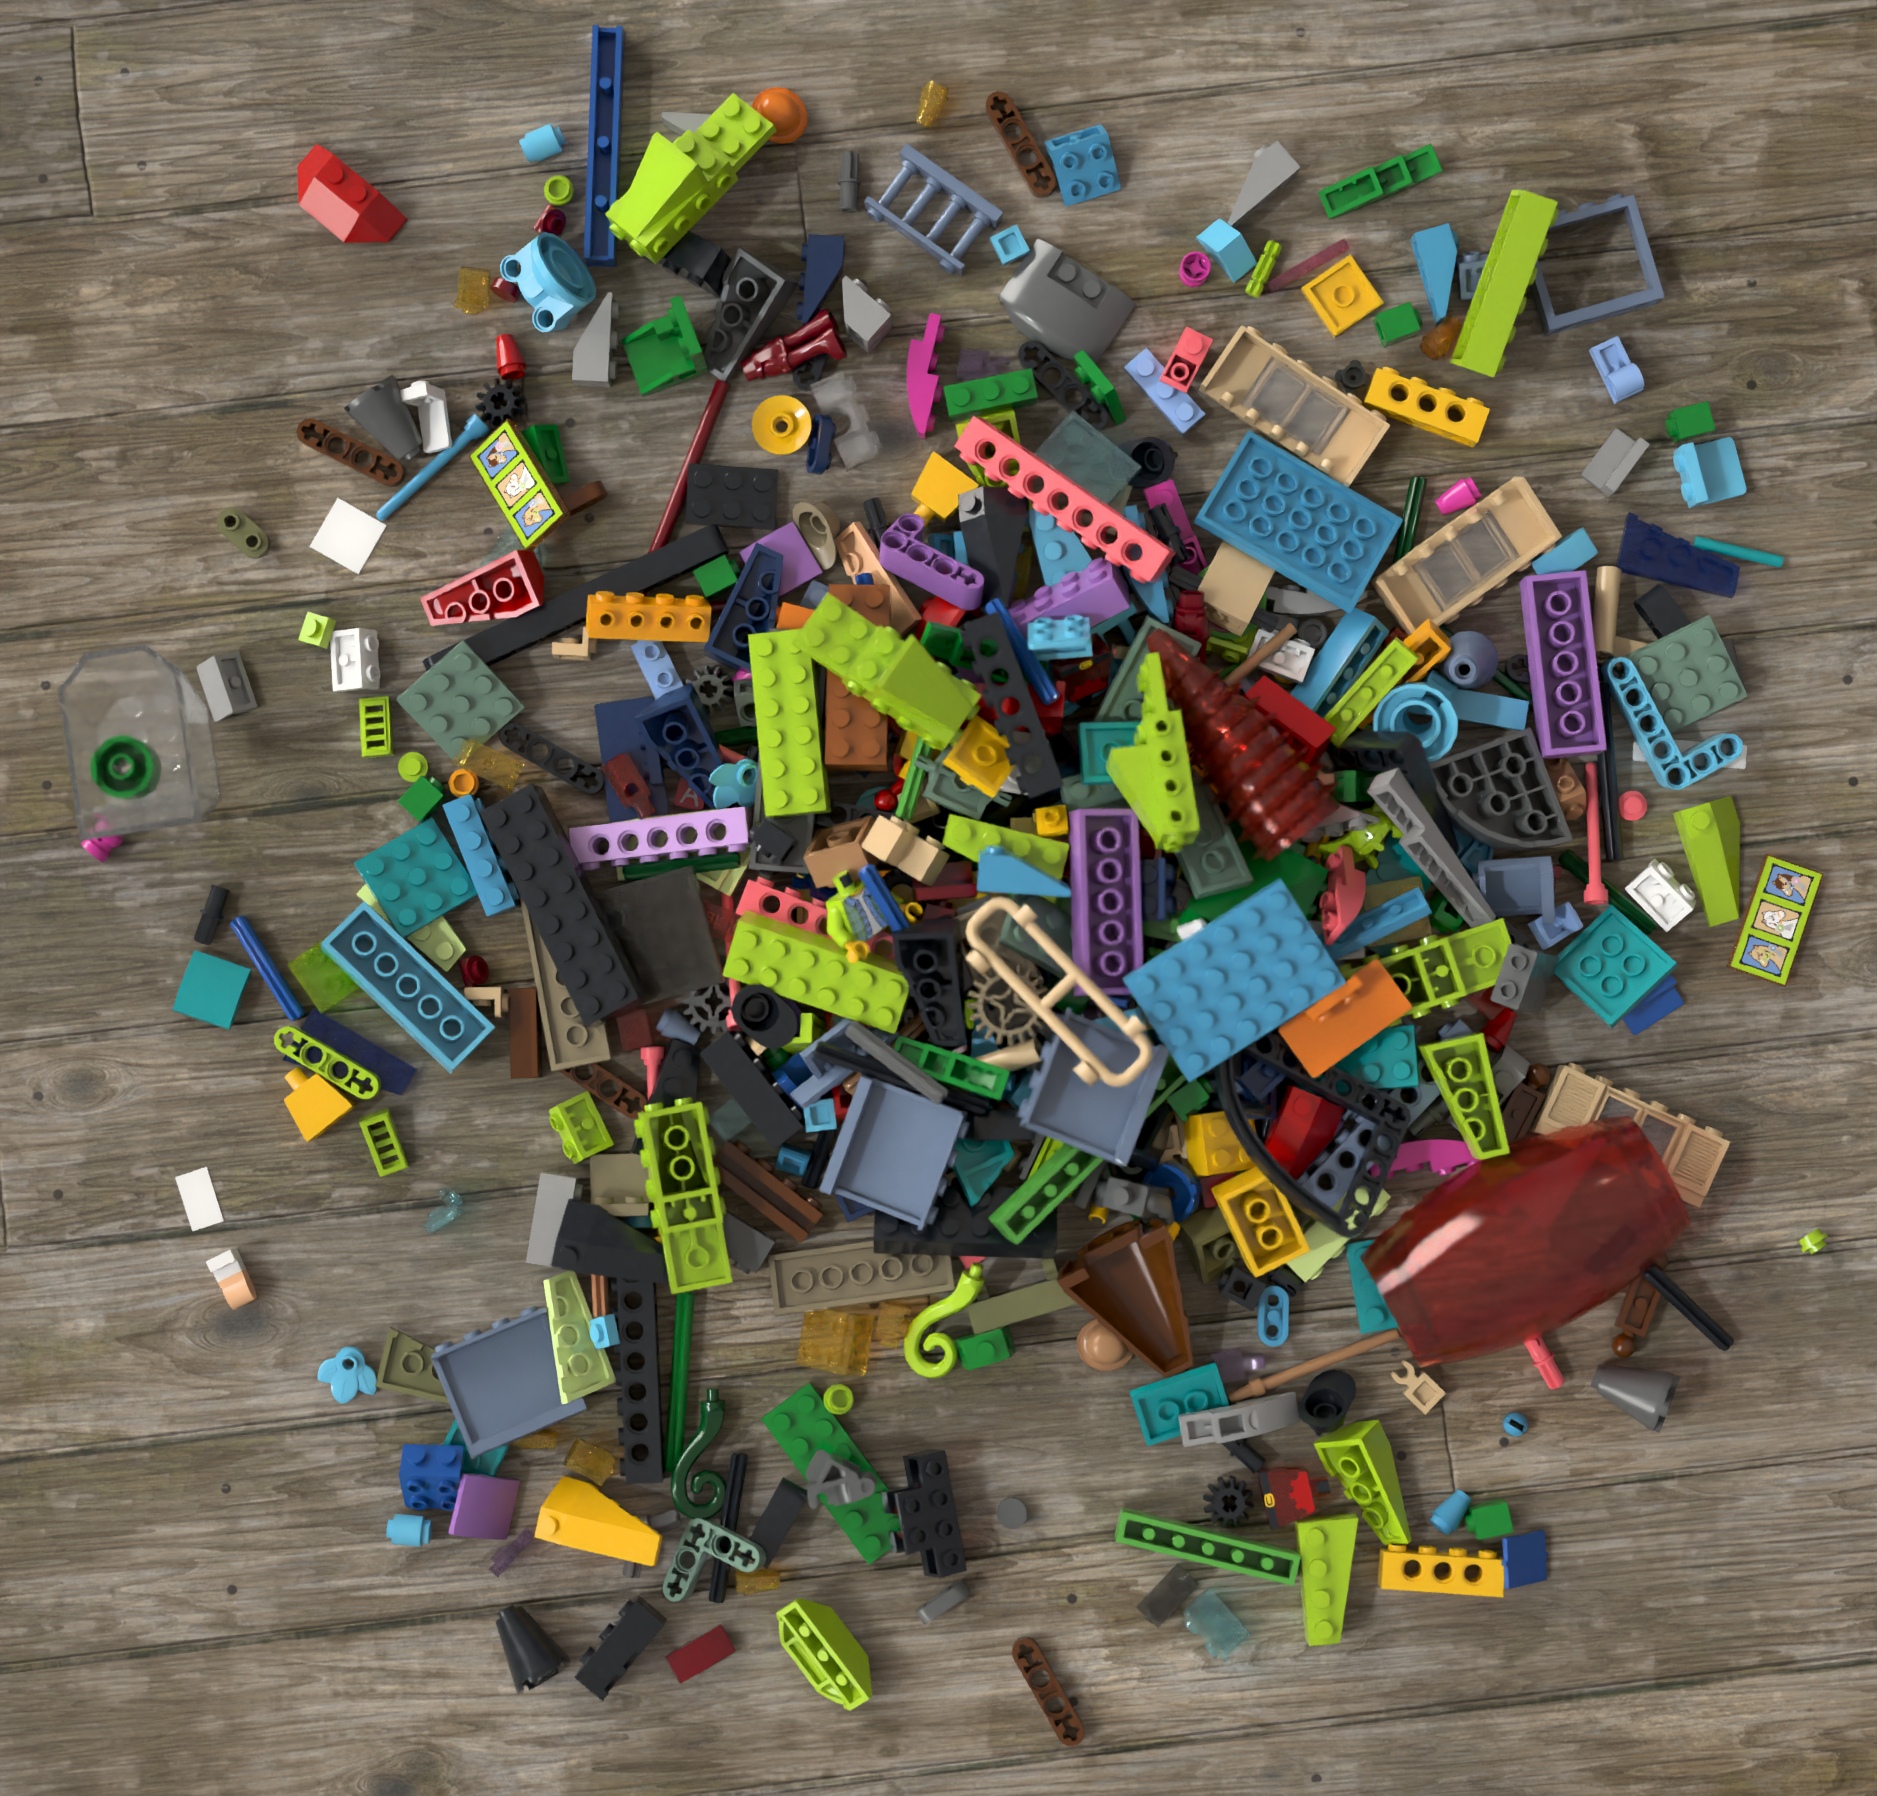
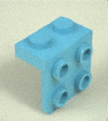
M1726 437L1695 446L1692 442L1681 445L1674 451V466L1680 474L1682 496L1687 501L1689 509L1745 494L1747 488L1732 438Z
M1070 615L1065 617L1064 620L1053 621L1050 618H1038L1034 622L1028 623V648L1032 649L1039 661L1092 656L1089 617L1083 618L1080 615Z

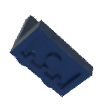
M1168 858L1140 860L1142 921H1171V915H1176L1177 898L1171 895L1172 884L1177 883V866H1173L1172 860Z

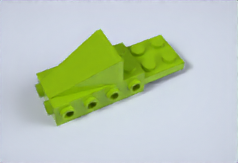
M732 93L694 133L688 129L682 136L675 139L673 144L659 132H656L651 138L630 189L619 200L615 201L605 214L612 224L609 229L620 240L626 239L630 247L639 256L645 255L653 263L657 264L739 180L735 173L777 131L775 126Z
M827 592L792 645L842 678L841 682L846 685L845 687L851 693L859 697L863 696L871 702L872 707L883 714L887 713L896 719L900 727L909 732L913 731L922 737V741L933 749L938 748L943 751L948 744L954 746L964 732L959 728L965 719L971 722L981 707L976 704L981 697L976 692V686L965 679L960 681L951 675L952 670L941 662H935L912 635L908 637L906 642L902 641V636L893 628L888 626L884 628L881 625L879 627L875 626Z
M1158 652L1146 654L1143 664L1139 666L1140 673L1136 675L1138 691L1144 693V703H1141L1142 720L1140 725H1137V734H1134V746L1111 749L1106 763V770L1155 841L1156 850L1164 849L1165 852H1177L1182 850L1183 846L1193 845L1200 829L1181 711L1168 712Z
M1501 918L1438 939L1437 934L1419 939L1420 946L1409 948L1408 944H1404L1390 949L1392 954L1390 956L1380 959L1378 953L1361 959L1363 963L1361 966L1351 968L1350 963L1337 967L1344 980H1346L1372 960L1378 959L1412 1005L1409 1011L1385 1027L1388 1028L1402 1023L1401 1017L1412 1014L1413 1018H1418L1430 1014V1007L1441 1004L1442 1009L1459 1004L1460 997L1494 986L1509 945L1512 943L1504 919Z
M692 1097L674 1100L675 1106L663 1108L662 1102L645 1105V1111L639 1112V1119L634 1120L637 1138L642 1137L644 1149L639 1151L642 1168H648L649 1180H645L647 1197L650 1202L654 1203L655 1210H650L653 1228H658L659 1233H661L671 1294L732 1283L722 1226V1215H726L723 1197L718 1195L717 1185H720V1175L718 1167H713L711 1156L715 1155L713 1138L708 1137L706 1125L710 1124L707 1107H703L702 1102H693Z

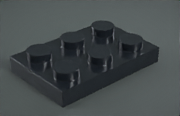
M689 463L685 524L702 526L717 524L718 527L775 530L778 469Z

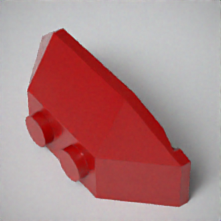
M318 144L313 147L297 166L299 206L345 244L389 243L408 221L380 192L334 154Z

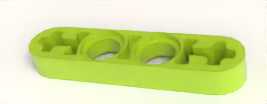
M285 1026L275 1033L274 1044L280 1052L358 1098L370 1099L380 1092L381 1080L377 1074L300 1028ZM292 1032L294 1034L292 1039L299 1044L304 1043V1039L308 1041L301 1048L300 1055L296 1053L300 1049L298 1046L291 1044L286 1047L284 1045L286 1040L282 1038L283 1034L287 1035ZM312 1046L319 1047L323 1053L322 1060L319 1063H312L307 1057L308 1049ZM338 1061L344 1062L348 1066L349 1072L345 1078L340 1079L333 1073V1066ZM356 1070L359 1071V1074L355 1077L363 1081L368 1078L371 1079L370 1085L374 1087L373 1091L368 1090L364 1093L362 1091L363 1085L357 1081H353L352 1085L348 1084L354 1077Z

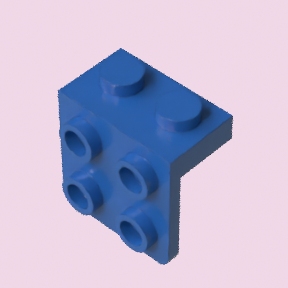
M403 1444L399 1479L406 1507L415 1510H424L426 1508L443 1509L446 1511L454 1510L463 1472L464 1445Z

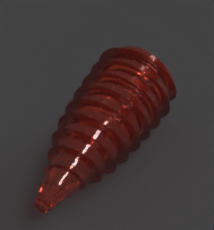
M1160 628L1145 639L1148 642L1147 648L1150 653L1159 652L1163 682L1167 689L1166 699L1172 700L1175 711H1181L1186 744H1192L1195 752L1189 761V766L1202 764L1206 771L1198 786L1215 785L1218 793L1211 806L1227 804L1230 813L1223 825L1240 823L1244 830L1237 844L1252 840L1258 849L1253 860L1264 857L1268 862L1341 807L1332 796L1339 781L1327 784L1321 782L1317 776L1325 763L1309 766L1303 760L1310 746L1295 749L1288 743L1295 728L1279 732L1273 726L1278 712L1263 715L1256 709L1261 696L1246 699L1238 692L1243 681L1230 685L1219 677L1222 668L1212 671L1200 662L1201 656L1198 658L1193 656L1181 646V643L1179 644L1166 631L1162 632Z

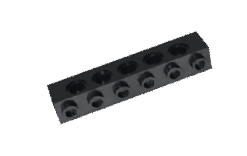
M998 611L963 624L965 631L960 633L966 651L973 649L976 660L971 662L977 679L984 678L988 688L982 691L988 708L994 706L999 717L993 720L999 737L1005 735L1010 746L1004 749L1010 766L1017 764L1020 776L1015 777L1021 795L1028 793L1029 798L1064 786ZM986 640H992L998 645V651L993 657H985L980 652V646ZM1004 669L1008 672L1009 680L1004 686H996L992 683L991 674L994 670ZM1012 697L1019 701L1020 709L1018 713L1007 715L1003 712L1002 703L1005 699ZM1024 726L1030 730L1031 738L1026 744H1018L1014 741L1013 732L1017 727ZM1030 755H1036L1042 761V767L1037 773H1029L1024 768V760Z

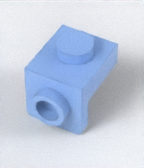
M1569 902L1555 907V923L1543 924L1542 916L1527 924L1542 950L1551 947L1569 934L1583 928L1578 913Z

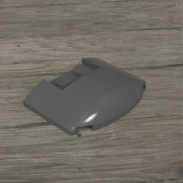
M1037 239L1030 249V253L1026 255L998 297L1000 304H1004L1011 322L1030 341H1036L1049 353L1070 361H1074L1073 356L1084 350L1095 364L1098 363L1136 306V303L1116 286H1111L1064 255L1060 249L1040 239Z

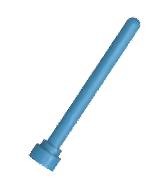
M474 413L466 420L468 424L464 426L465 431L452 442V447L444 449L377 511V518L382 521L386 520L473 439L477 440L479 437L483 439L491 431L488 426Z

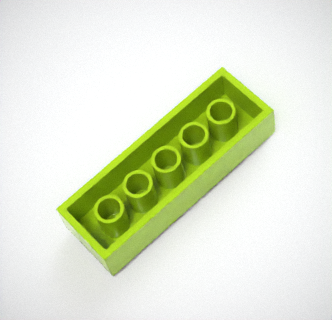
M1526 190L1511 191L1449 363L1490 377H1494L1496 372H1501L1506 358L1505 355H1502L1506 343L1510 344L1516 332V326H1513L1517 314H1522L1526 305L1525 291L1528 285L1531 286L1537 275L1538 269L1535 268L1538 256H1543L1547 248L1548 239L1545 236L1549 226H1554L1559 214V210L1556 209L1557 201Z
M802 629L748 635L765 815L770 819L831 812L827 768L825 766V745L816 660L792 645Z
M748 910L738 920L722 976L749 985H764L778 995L893 1034L896 1033L902 1022L910 996L906 979L902 971L899 972L895 960L869 952L865 959L860 956L856 963H850L847 959L848 950H843L835 940Z

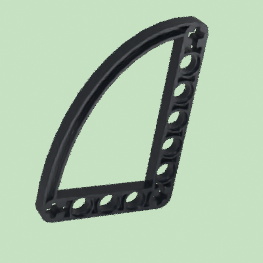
M1268 1032L1260 1037L1268 1041L1270 1045L1268 1053L1264 1054L1258 1051L1256 1040L1241 1049L1240 1052L1375 1124L1339 1212L1324 1204L1295 1181L1265 1148L1253 1130L1240 1103L1233 1077V1055L1215 1066V1080L1225 1116L1249 1158L1285 1197L1325 1227L1342 1237L1354 1238L1363 1233L1367 1227L1410 1123V1111L1403 1103L1334 1066H1331L1322 1073L1323 1078L1321 1082L1313 1081L1286 1041ZM1288 1052L1294 1055L1296 1058V1066L1294 1068L1287 1067L1282 1059L1284 1053ZM1337 1081H1343L1348 1085L1349 1094L1347 1096H1341L1337 1093L1335 1087ZM1364 1095H1369L1374 1099L1376 1104L1374 1110L1370 1111L1364 1108L1362 1104ZM1381 1110L1385 1111L1383 1114L1379 1116ZM1394 1111L1398 1112L1397 1118L1400 1119L1396 1123L1393 1122V1116L1391 1115ZM1379 1136H1386L1390 1140L1391 1148L1389 1151L1380 1149L1377 1142ZM1368 1162H1374L1378 1165L1380 1169L1378 1178L1371 1177L1366 1169ZM1357 1189H1364L1368 1193L1369 1201L1367 1204H1360L1355 1197ZM1355 1210L1359 1211L1360 1213L1356 1214L1353 1219V1224L1357 1227L1350 1230L1348 1228L1349 1223L1345 1219L1352 1217Z

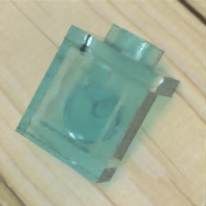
M442 1188L438 1191L447 1208L444 1209L441 1205L427 1215L430 1220L423 1225L429 1234H435L464 1213L460 1207L464 1203L456 1191H449L447 1188Z

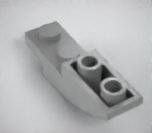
M1270 582L1266 588L1267 603L1272 604L1271 613L1291 618H1306L1328 615L1343 610L1306 588L1303 593L1300 592L1299 587L1292 585H1282V589L1270 587ZM1363 591L1357 604L1367 598V591Z
M1294 1391L1235 1402V1405L1178 1415L1184 1447L1210 1442L1219 1444L1239 1440L1300 1422Z

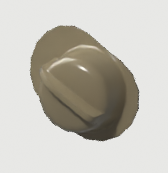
M821 500L813 505L808 502L796 504L793 509V519L799 533L820 569L826 570L832 567L837 555L834 539L840 531L838 515L826 500Z

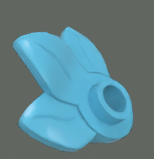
M746 758L738 761L736 764L725 763L712 772L709 782L717 786L713 795L715 808L718 810L738 802L741 807L750 809L755 802L758 764L755 761Z
M343 1347L338 1351L335 1358L325 1360L319 1367L318 1380L331 1383L332 1395L340 1404L349 1402L356 1395L357 1390L374 1395L377 1389L375 1387L377 1381L376 1373L373 1368L365 1364V1356L357 1347ZM351 1359L353 1360L354 1365L349 1366L345 1363L344 1360Z

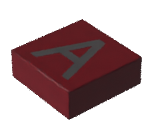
M680 776L673 805L695 811H704L705 802L688 786V782Z

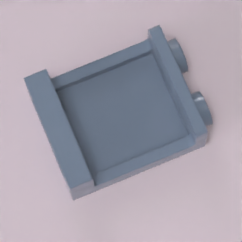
M1551 856L1478 861V873H1472V880L1496 917L1542 914L1543 924L1555 923L1554 878Z

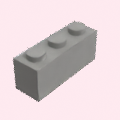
M551 1172L540 1173L526 1263L553 1267L551 1262L555 1243L569 1198L579 1201L582 1199L583 1185L579 1184L580 1177Z

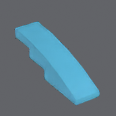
M1456 689L1451 700L1458 714V722L1486 727L1494 726L1515 731L1525 729L1529 701ZM1413 705L1407 709V713L1433 718L1431 712L1421 705Z

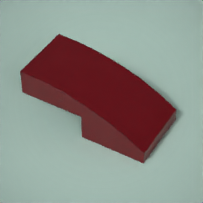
M719 1624L693 1641H689L665 1656V1659L678 1682L682 1683L721 1661L736 1650L722 1625Z

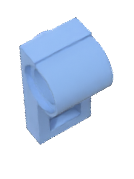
M1618 336L1589 350L1614 404L1643 390L1644 380L1637 365L1630 362Z

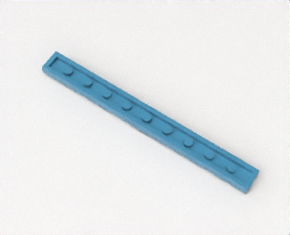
M1416 887L1355 917L1331 946L1325 944L1324 933L1317 937L1332 961H1336L1394 931L1418 921L1432 912L1419 887ZM1149 1019L1145 1020L1144 1022L1155 1046L1163 1045L1164 1043Z

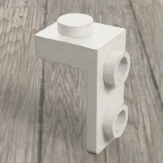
M416 381L411 383V387L400 390L402 402L418 407L424 452L430 454L451 448L452 440L445 390L430 385L428 381Z

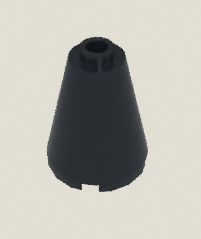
M513 1604L498 1613L500 1618L495 1623L518 1694H523L524 1686H527L530 1691L559 1673L557 1667L562 1663L565 1667L570 1665L571 1660L569 1656L522 1606L515 1608Z

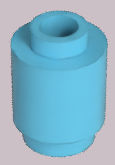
M551 123L525 134V138L519 140L529 163L534 160L539 162L562 152V145L566 143L560 127L554 128Z
M395 1514L393 1520H388L386 1537L391 1538L393 1545L421 1547L422 1544H430L432 1520L425 1519V1516Z

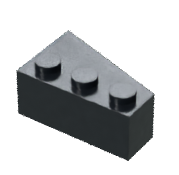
M688 231L658 263L669 273L675 276H682L694 286L702 288L720 299L724 285L722 284L723 275L732 259L721 247ZM645 255L642 256L643 259H645L646 261H648V262L654 264V263H653L649 258H647Z

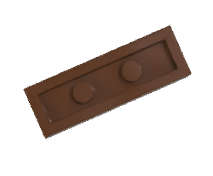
M536 987L509 989L511 1079L542 1078L541 1012Z

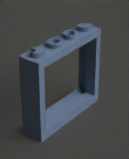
M1617 194L1607 198L1606 203L1596 205L1595 202H1589L1579 206L1578 211L1568 214L1567 210H1561L1554 226H1549L1548 231L1624 210L1648 290L1555 316L1537 258L1535 268L1538 269L1537 275L1530 286V290L1544 336L1656 305L1665 297L1634 195L1624 197V194Z

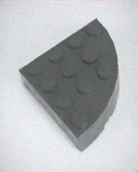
M1531 727L1429 764L1437 784L1436 790L1447 811L1452 827L1470 839L1493 848L1515 852L1538 851L1573 841Z

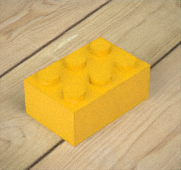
M1257 1166L1211 1188L1248 1269L1255 1277L1311 1251L1287 1198L1262 1174Z

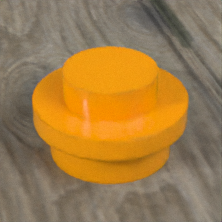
M459 769L450 776L449 789L456 797L460 798L468 794L475 795L478 791L479 779L473 771Z

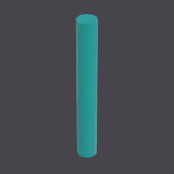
M1695 536L1692 545L1693 548L1781 568L1784 556Z

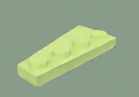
M569 1270L543 1281L562 1405L616 1382V1377L605 1349L595 1350L594 1342L590 1337L591 1326L589 1320L593 1318L575 1272Z

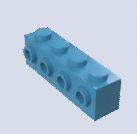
M1355 607L1350 614L1346 612L1308 667L1302 685L1297 684L1290 695L1323 718L1356 682L1390 631L1376 617Z
M468 794L443 804L442 806L486 916L493 918L520 907L517 901L520 898L519 891L514 881H509L506 874L508 869L501 855L498 854L492 836L480 814L485 809L481 798L476 799V796Z

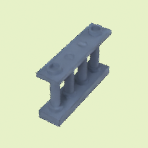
M906 143L899 152L903 168L878 202L867 196L864 200L865 208L868 210L866 213L878 223H881L883 220L939 260V266L951 275L957 273L962 276L965 272V265L960 262V259L984 226L988 227L991 225L995 229L1003 220V212ZM918 173L926 179L925 183L927 185L903 218L900 219L887 209L909 178ZM942 190L950 196L949 200L951 202L925 237L911 226L936 192L940 193ZM966 207L975 214L973 216L975 220L949 254L935 243L959 210H964Z

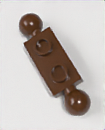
M1542 1063L1532 1064L1528 1068L1526 1074L1528 1083L1525 1085L1520 1082L1509 1095L1501 1111L1507 1143L1516 1149L1519 1148L1546 1096L1537 1091L1539 1087L1549 1082L1551 1076L1549 1068ZM1509 1153L1486 1158L1485 1160L1491 1166L1500 1167L1507 1162Z
M1651 1249L1644 1256V1265L1646 1267L1651 1263L1664 1271L1668 1266V1256L1660 1249ZM1637 1269L1634 1271L1614 1324L1622 1328L1623 1332L1616 1335L1612 1340V1350L1617 1356L1623 1358L1629 1357L1635 1352V1334L1645 1337L1661 1293L1642 1276V1271Z

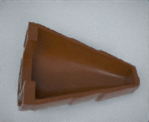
M1151 1218L1149 1220L1150 1223H1144L1142 1219H1137L1104 1232L1077 1251V1259L1073 1263L1067 1261L1058 1274L1057 1282L1065 1294L1093 1315L1098 1323L1126 1343L1127 1349L1162 1376L1169 1378L1173 1375L1187 1372L1193 1366L1188 1318L1186 1311L1183 1309L1180 1279L1176 1271L1172 1237L1162 1220Z

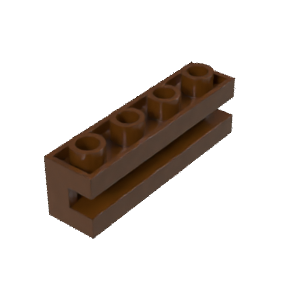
M738 1139L734 1143L728 1140L712 1160L713 1167H718L720 1181L802 1243L823 1216L824 1212L820 1210L823 1205L809 1194L804 1198L796 1191L799 1186L788 1177L784 1176L781 1180L772 1172L775 1168L766 1160L760 1158L757 1161L749 1155L751 1149Z

